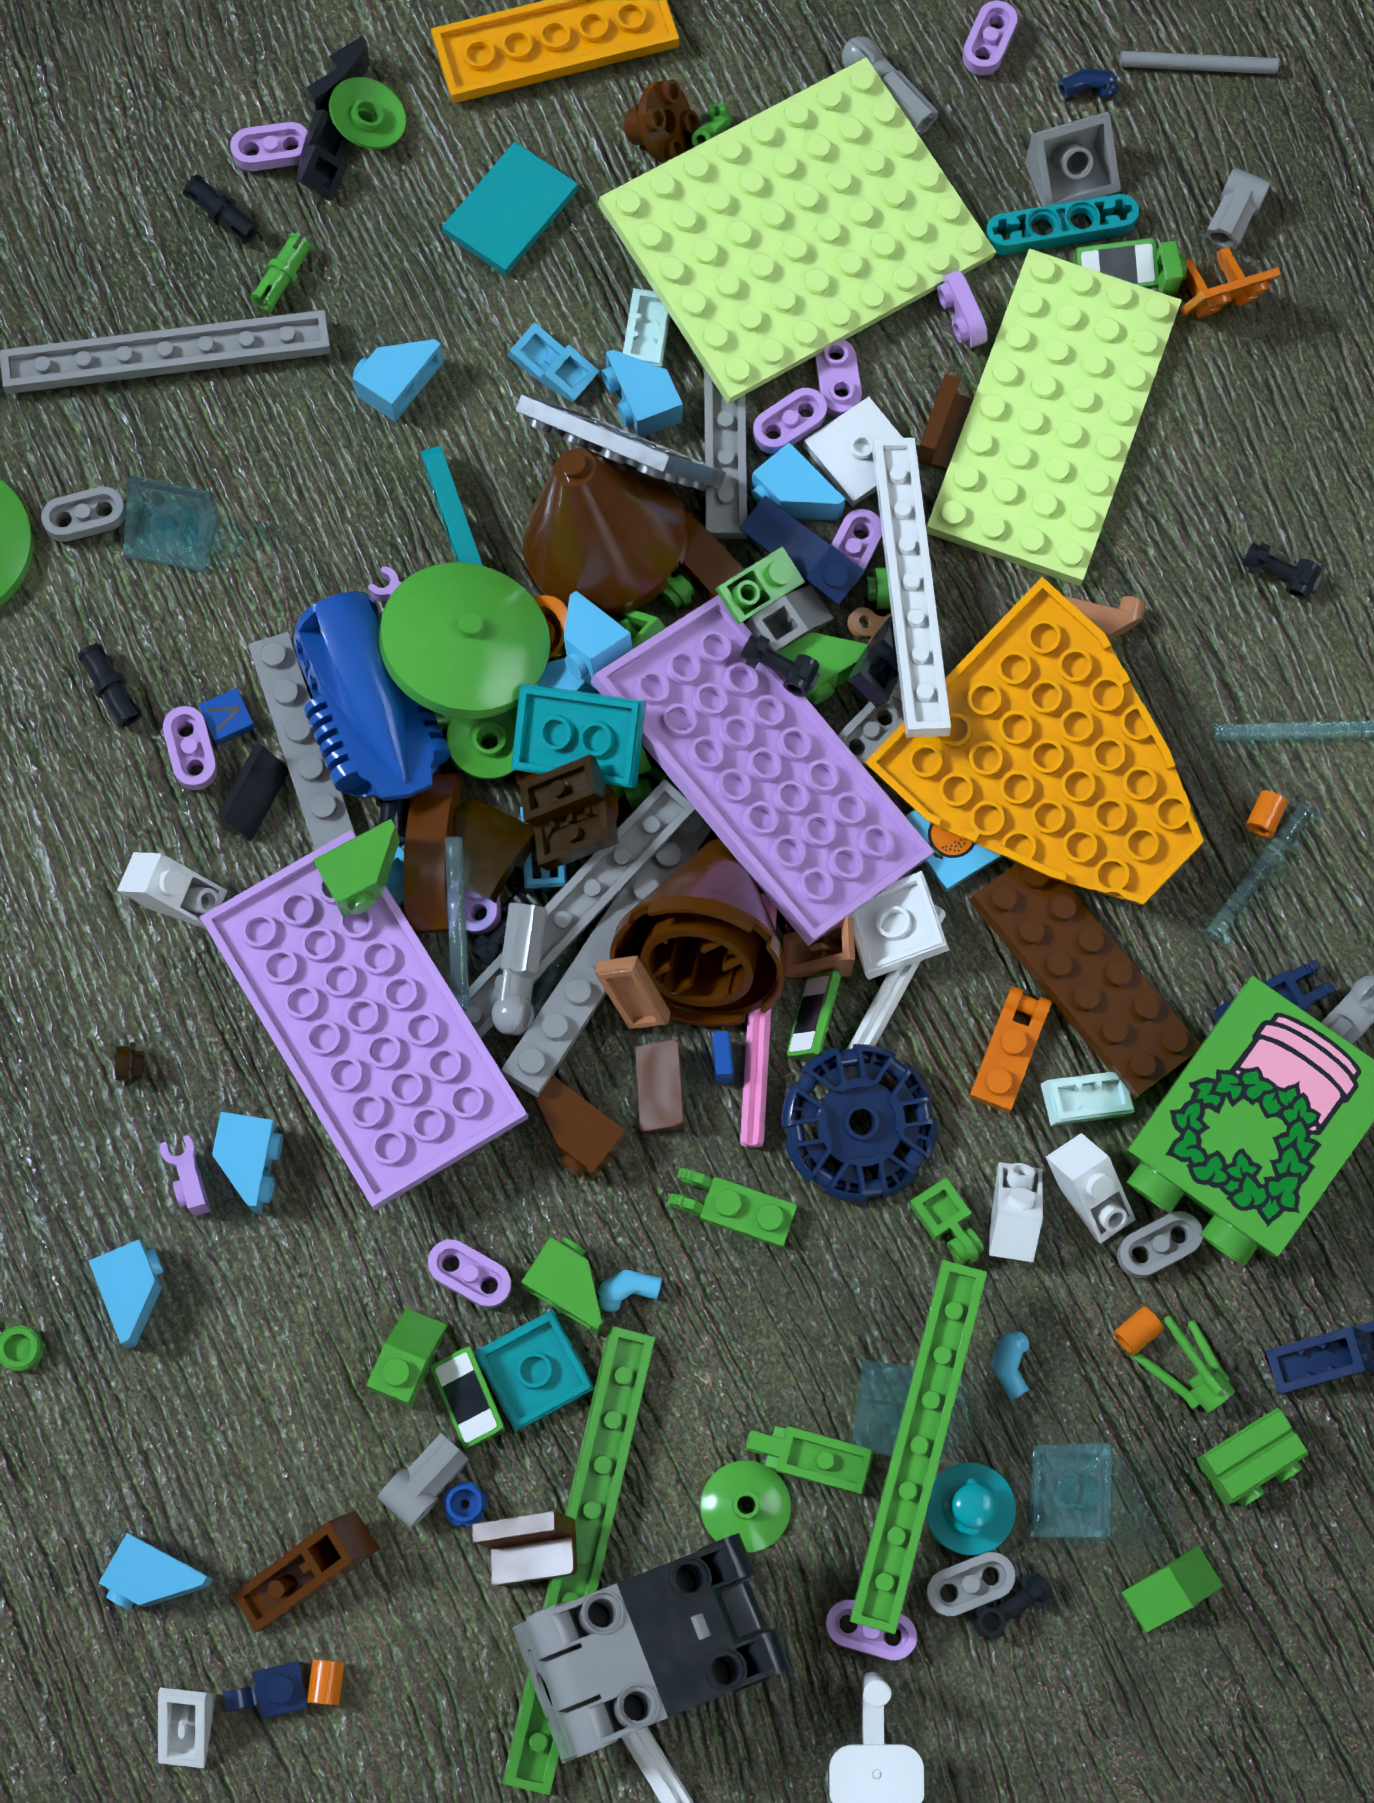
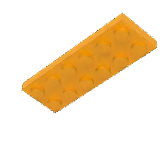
M544 0L431 28V37L452 104L679 47V36L667 0Z

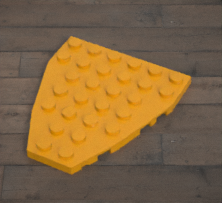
M1043 577L1034 584L945 678L951 722L949 736L906 738L905 723L903 722L865 762L870 769L928 823L1051 879L1142 906L1155 895L1204 843L1188 797L1177 773L1171 752L1148 710L1135 691L1127 672L1123 669L1114 653L1107 636Z

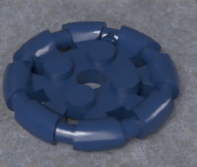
M853 1044L852 1049L839 1051L838 1047L826 1050L810 1060L800 1070L802 1076L795 1086H789L784 1099L781 1128L786 1127L788 1144L785 1145L790 1160L808 1183L813 1180L824 1188L822 1193L842 1201L866 1203L867 1198L880 1196L881 1199H886L901 1192L919 1176L917 1173L924 1160H930L937 1137V1118L933 1119L930 1102L934 1100L930 1089L919 1072L911 1064L908 1066L904 1065L895 1058L896 1053L885 1048L868 1044ZM856 1066L859 1078L846 1081L843 1068ZM885 1072L897 1080L891 1092L878 1083ZM816 1085H821L828 1090V1093L821 1098L820 1102L810 1096ZM913 1105L916 1122L905 1123L903 1107ZM856 1110L866 1112L871 1118L872 1126L866 1135H858L850 1128L849 1119ZM816 1122L818 1139L806 1141L803 1124ZM899 1142L910 1150L903 1161L892 1154ZM828 1156L835 1162L842 1163L835 1174L822 1166ZM875 1165L877 1171L876 1178L864 1180L862 1167Z

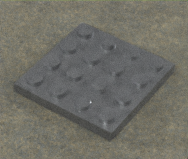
M521 395L515 410L529 416L527 424L534 428L562 436L564 440L580 447L601 452L600 455L637 467L638 471L658 479L662 478L673 483L677 482L705 491L707 484L721 488L727 473L584 413L525 395Z

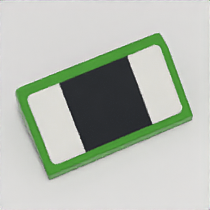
M1154 238L1078 247L1075 251L1074 264L1145 288L1157 287L1159 285L1157 248Z
M830 971L813 974L805 979L787 1049V1056L789 1058L808 1063L822 1053L841 978L840 972Z
M470 1346L430 1366L464 1450L506 1432Z

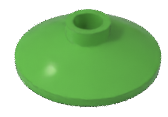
M366 77L349 78L338 84L331 94L329 101L331 119L337 130L350 142L367 149H384L394 145L404 133L406 127L404 107L396 94L379 81Z
M516 706L507 712L487 718L464 719L453 717L447 730V745L451 752V758L462 771L480 779H498L516 771L511 769L518 707ZM486 738H495L498 741L497 746L493 749L485 748L482 743Z
M736 1461L721 1467L710 1477L701 1496L700 1511L703 1524L715 1541L740 1533L747 1553H753L771 1546L783 1534L790 1518L791 1501L784 1481L774 1470L755 1461ZM750 1497L755 1503L754 1511L749 1514L740 1512L737 1506L739 1499Z

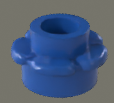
M459 1482L456 1487L449 1488L444 1494L443 1506L446 1507L445 1516L450 1523L456 1526L465 1524V1526L471 1527L472 1524L479 1523L483 1518V1510H486L488 1506L486 1494L484 1491L478 1490L473 1482ZM463 1500L469 1501V1507L466 1509L461 1507Z

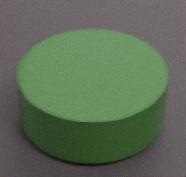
M17 1325L1 1333L0 1363L4 1367L14 1372H26L33 1369L40 1362L44 1347L41 1337L34 1330L26 1326Z

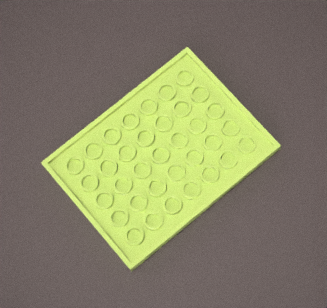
M867 57L600 196L598 201L600 209L727 404L822 353L834 343L842 342L937 289L938 285L943 283L942 275L957 270L965 274L992 259L996 253V250Z

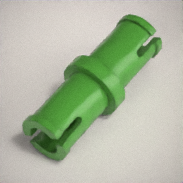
M291 233L287 242L276 259H270L266 265L267 273L250 296V300L258 308L263 300L266 302L262 308L263 311H273L275 304L286 287L292 286L296 281L298 268L312 250V244L305 237L300 244L297 243L300 234Z

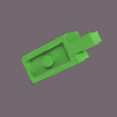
M775 1426L772 1436L750 1430L745 1445L746 1451L767 1456L765 1467L775 1469L777 1473L860 1496L864 1495L875 1451L790 1426L786 1428Z

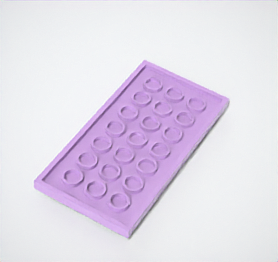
M717 595L596 672L590 682L600 694L647 701L642 745L809 946L833 929L842 919L851 916L896 881L926 861L935 851L805 696H795L783 687L786 679L784 675L760 662L754 669L745 664L747 660L739 657L752 633L743 622L737 625L722 599Z
M350 830L200 916V919L375 1211L527 1120L528 1115L386 885L382 897L376 899L375 904L370 909L356 915L352 913L344 917L341 915L321 879L313 859L355 838V835Z

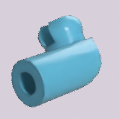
M1019 1331L1008 1332L1001 1336L997 1341L991 1361V1368L1010 1401L1029 1391L1028 1386L1018 1371L1022 1355L1029 1349V1340L1024 1333Z

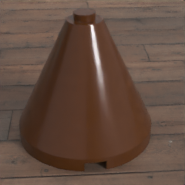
M571 449L561 454L556 460L530 511L523 533V554L529 573L543 595L557 597L568 607L570 594L578 591L608 616H615L647 604L669 585L667 579L678 563L683 564L689 539L688 524L680 500L670 485L662 478L652 477L638 471L637 467L616 462L598 453L584 449Z
M720 839L712 840L704 845L631 909L616 927L610 948V959L631 956L639 957L670 1010L671 1020L697 1026L721 1027L745 1023L747 1013L761 1008L763 1014L766 1013L780 998L787 971L785 953L757 883Z

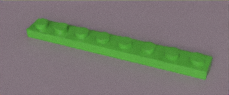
M946 1260L941 1261L849 1619L850 1622L896 1634L987 1276L986 1271Z

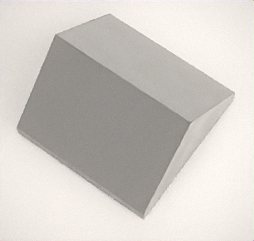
M1104 112L1031 135L1025 165L1042 206L1097 198L1121 191L1110 113Z

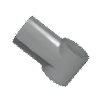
M1237 167L1233 168L1219 199L1221 203L1205 235L1212 242L1213 246L1220 249L1225 247L1237 249L1252 216L1257 215L1271 182Z
M440 1433L408 1469L404 1467L387 1483L377 1498L404 1524L412 1529L429 1513L439 1499L437 1496L453 1481L470 1460L449 1439Z

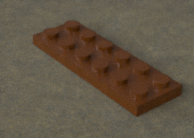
M1017 863L975 893L969 902L1109 1071L1114 1072L1134 1101L1193 1057L1201 1046L1198 1040L1065 882L1051 879Z

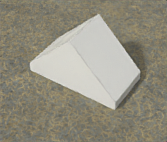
M169 1688L159 1689L158 1763L196 1768L205 1767L216 1694Z

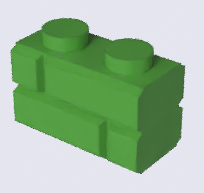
M1276 1408L1196 1459L1207 1478L1212 1482V1486L1223 1503L1229 1505L1238 1500L1240 1505L1244 1507L1265 1493L1261 1485L1275 1476L1278 1482L1282 1483L1301 1471L1302 1467L1298 1461L1306 1457L1308 1451L1297 1434L1293 1432L1292 1426L1282 1411Z

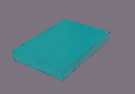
M514 141L444 223L442 233L504 276H507L578 192V183Z
M520 684L511 769L543 774L591 754L596 757L606 784L630 788L637 787L647 701L533 684Z

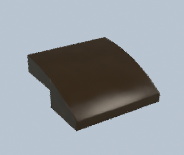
M587 755L520 783L524 822L534 827L539 867L549 871L619 843L608 789L596 757L593 755Z
M469 796L457 808L453 816L449 881L496 903L514 867L522 869L536 843L534 827Z

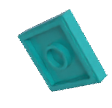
M553 1309L474 1351V1355L515 1433L593 1392L595 1389Z

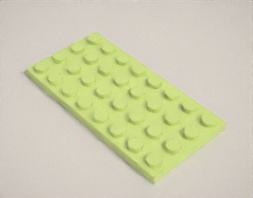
M1029 249L926 526L927 534L1081 587L1176 318L1181 299Z

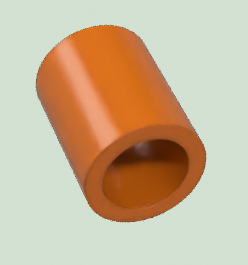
M1268 790L1261 791L1247 820L1246 828L1257 836L1272 838L1286 810L1288 801L1278 793Z
M1142 1306L1113 1331V1335L1129 1354L1135 1356L1164 1330V1327L1150 1309Z
M312 1660L307 1703L340 1705L345 1663Z

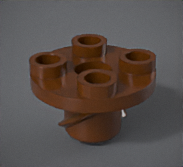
M674 79L649 84L641 95L639 105L635 102L634 107L628 110L624 118V130L628 140L636 146H642L643 150H647L654 159L661 163H665L688 151L692 142V135L699 128L697 113L690 109L679 83Z

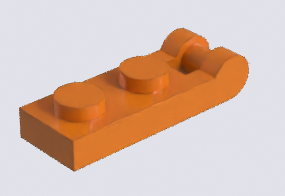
M1011 985L969 1095V1099L1008 1114L1012 1110L1052 1004L1051 1000L1041 996L1037 1000L1024 995L1023 989ZM1016 1010L1032 1016L1028 1026L1013 1021Z

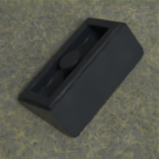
M257 743V745H254L217 814L225 831L247 841H251L256 835L289 771L283 762L261 744Z

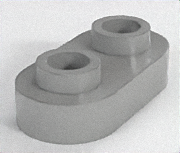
M104 486L52 499L44 506L41 513V521L51 538L67 542L116 529L123 523L126 517V506L121 495L115 489ZM105 508L112 509L110 515L105 517L99 516L101 510ZM68 518L72 520L66 527L58 526L63 519Z
M890 696L888 702L877 708L869 702L839 733L838 737L848 749L854 744L860 745L864 749V752L859 755L853 754L864 768L868 767L865 763L868 758L904 722L902 702L893 696ZM883 715L888 716L892 723L884 726L878 723L877 718Z
M1183 1211L1172 1212L1128 1235L1118 1248V1263L1122 1270L1132 1277L1145 1278L1189 1256L1200 1246L1202 1242V1237L1200 1236L1202 1232L1201 1224L1190 1213ZM1172 1229H1179L1184 1233L1185 1240L1183 1243H1176L1171 1239L1170 1232ZM1134 1249H1141L1145 1252L1147 1257L1145 1263L1134 1261L1132 1258V1251Z
M987 1552L934 1574L926 1586L925 1595L927 1603L934 1612L941 1616L952 1617L1008 1594L1015 1582V1570L1010 1560L1000 1553ZM986 1568H993L998 1573V1581L995 1585H988L983 1581L982 1573ZM948 1584L955 1588L956 1598L953 1602H946L941 1598L940 1590L943 1585Z

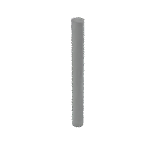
M1121 51L1120 67L1277 74L1279 65L1278 58L1138 51Z

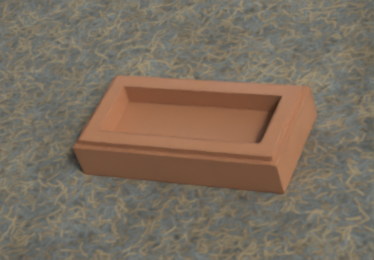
M638 956L597 962L595 974L628 1029L666 1025L669 1023L671 1012Z

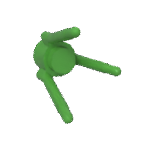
M1167 1316L1164 1319L1165 1324L1198 1371L1188 1380L1192 1389L1186 1388L1140 1352L1132 1357L1182 1396L1192 1409L1200 1404L1209 1413L1234 1394L1235 1390L1227 1382L1230 1378L1220 1367L1207 1340L1194 1320L1189 1321L1188 1327L1208 1364L1207 1366L1173 1318Z

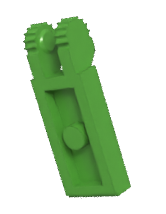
M679 1168L676 1177L678 1180L688 1186L697 1187L709 1192L704 1205L681 1194H670L667 1202L668 1205L700 1217L699 1221L783 1249L797 1208L796 1204L715 1176L712 1179L699 1172Z

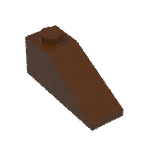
M552 1075L539 1097L537 1098L532 1094L531 1096L559 1154L563 1156L560 1163L578 1178H581L585 1173L594 1180L626 1140V1130Z
M355 1510L325 1523L232 1593L253 1630L257 1633L349 1573L380 1550Z

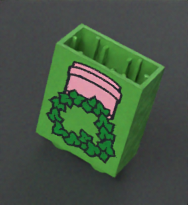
M1252 975L1124 1152L1125 1156L1138 1164L1126 1183L1169 1214L1182 1197H1185L1212 1218L1200 1236L1242 1266L1247 1264L1257 1249L1269 1258L1278 1257L1374 1122V1059Z

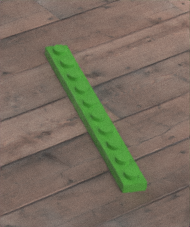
M611 1326L608 1329L565 1512L566 1516L575 1519L577 1573L575 1575L550 1579L543 1610L565 1601L566 1603L597 1591L655 1341L653 1336ZM529 1668L502 1784L550 1795L559 1753L547 1723L549 1718H545L529 1672H531V1669Z

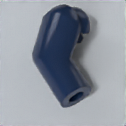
M1086 68L1058 81L1059 91L1065 99L1089 88H1097L1098 96L1102 99L1112 97L1119 91V86L1116 83L1118 77L1111 70Z

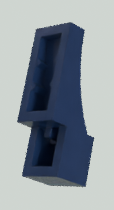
M766 495L739 527L741 532L769 554L783 546L804 581L835 606L840 604L865 572L833 545L831 546Z
M1374 1321L1266 1350L1278 1394H1285L1374 1371Z

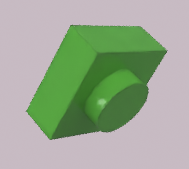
M1176 241L1161 242L1157 250L1158 289L1160 293L1175 297L1182 280H1186L1187 277L1186 259L1184 256H1179Z

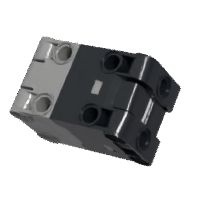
M740 1533L718 1540L699 1549L695 1553L566 1603L565 1601L526 1617L527 1620L512 1628L526 1667L531 1669L529 1675L545 1718H549L547 1723L562 1764L615 1743L620 1737L729 1692L735 1693L793 1669L777 1628L771 1629L766 1627L749 1584V1581L752 1579L751 1576L755 1574Z

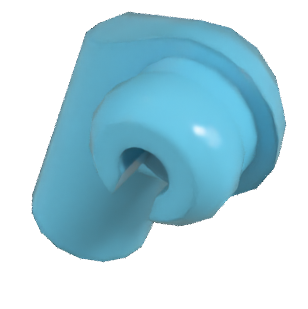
M622 1270L601 1283L597 1290L600 1295L597 1300L598 1305L604 1311L615 1312L620 1309L621 1300H624L631 1294L657 1300L662 1278L632 1270Z

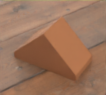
M845 917L833 929L809 946L796 931L784 934L783 950L787 962L785 977H808L813 974L830 971L840 972L839 975L841 977L851 976L855 963L853 918Z

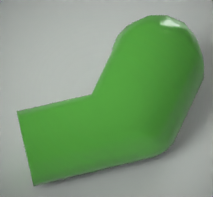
M726 103L709 106L707 112L710 120L701 125L692 135V143L695 147L723 133L731 126L732 115H729V106Z

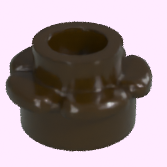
M130 1042V1046H117L115 1080L128 1081V1085L134 1083V1077H143L144 1051H136L134 1042Z

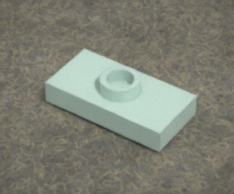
M633 288L623 353L662 368L671 316L654 291Z
M1114 1072L1051 1079L1041 1084L1050 1126L1123 1117L1135 1112L1128 1089Z

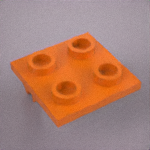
M1225 247L1217 252V260L1221 270L1224 271L1228 283L1208 289L1191 258L1186 259L1187 277L1184 281L1188 285L1192 299L1180 308L1182 316L1196 312L1197 318H1201L1220 311V306L1232 301L1236 307L1258 299L1257 295L1270 290L1269 284L1281 275L1279 267L1245 277L1230 248Z

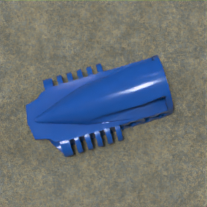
M364 592L339 593L310 606L299 617L295 626L294 646L296 655L314 698L305 705V715L309 719L312 732L315 733V740L317 745L320 746L319 749L322 757L325 759L327 770L331 772L330 777L336 790L360 798L377 796L384 801L412 797L428 790L432 786V776L439 769V765L449 759L451 752L446 740L443 739L441 728L437 726L438 721L432 710L423 707L407 696L393 681L384 665L379 647L381 619L375 599Z

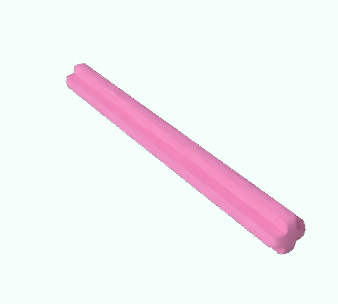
M761 894L776 931L777 908L767 895ZM761 1008L747 1013L740 1143L742 1146L749 1148L762 1147L764 1144L771 1009L764 1014L761 1012Z

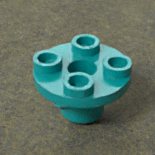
M978 1463L956 1464L945 1469L935 1478L925 1516V1523L933 1537L949 1551L966 1556L981 1555L997 1548L1010 1534L1016 1515L1014 1495L1005 1479L992 1468Z

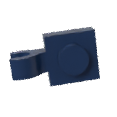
M300 1661L254 1671L256 1686L222 1693L226 1712L259 1705L262 1719L309 1708Z

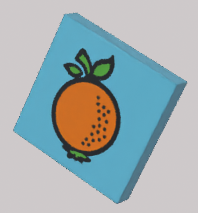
M915 810L905 816L935 851L924 863L945 893L1003 858L1001 855L928 823Z

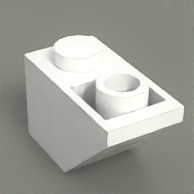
M133 852L117 890L119 893L150 910L205 929L206 927L201 921L200 916L221 905L227 893L226 889L162 853Z
M1082 1133L1046 1156L1060 1190L1095 1240L1100 1244L1136 1220L1110 1157Z
M999 1162L989 1230V1255L1033 1262L1043 1220L1042 1169L1033 1168L1024 1163L1008 1164Z

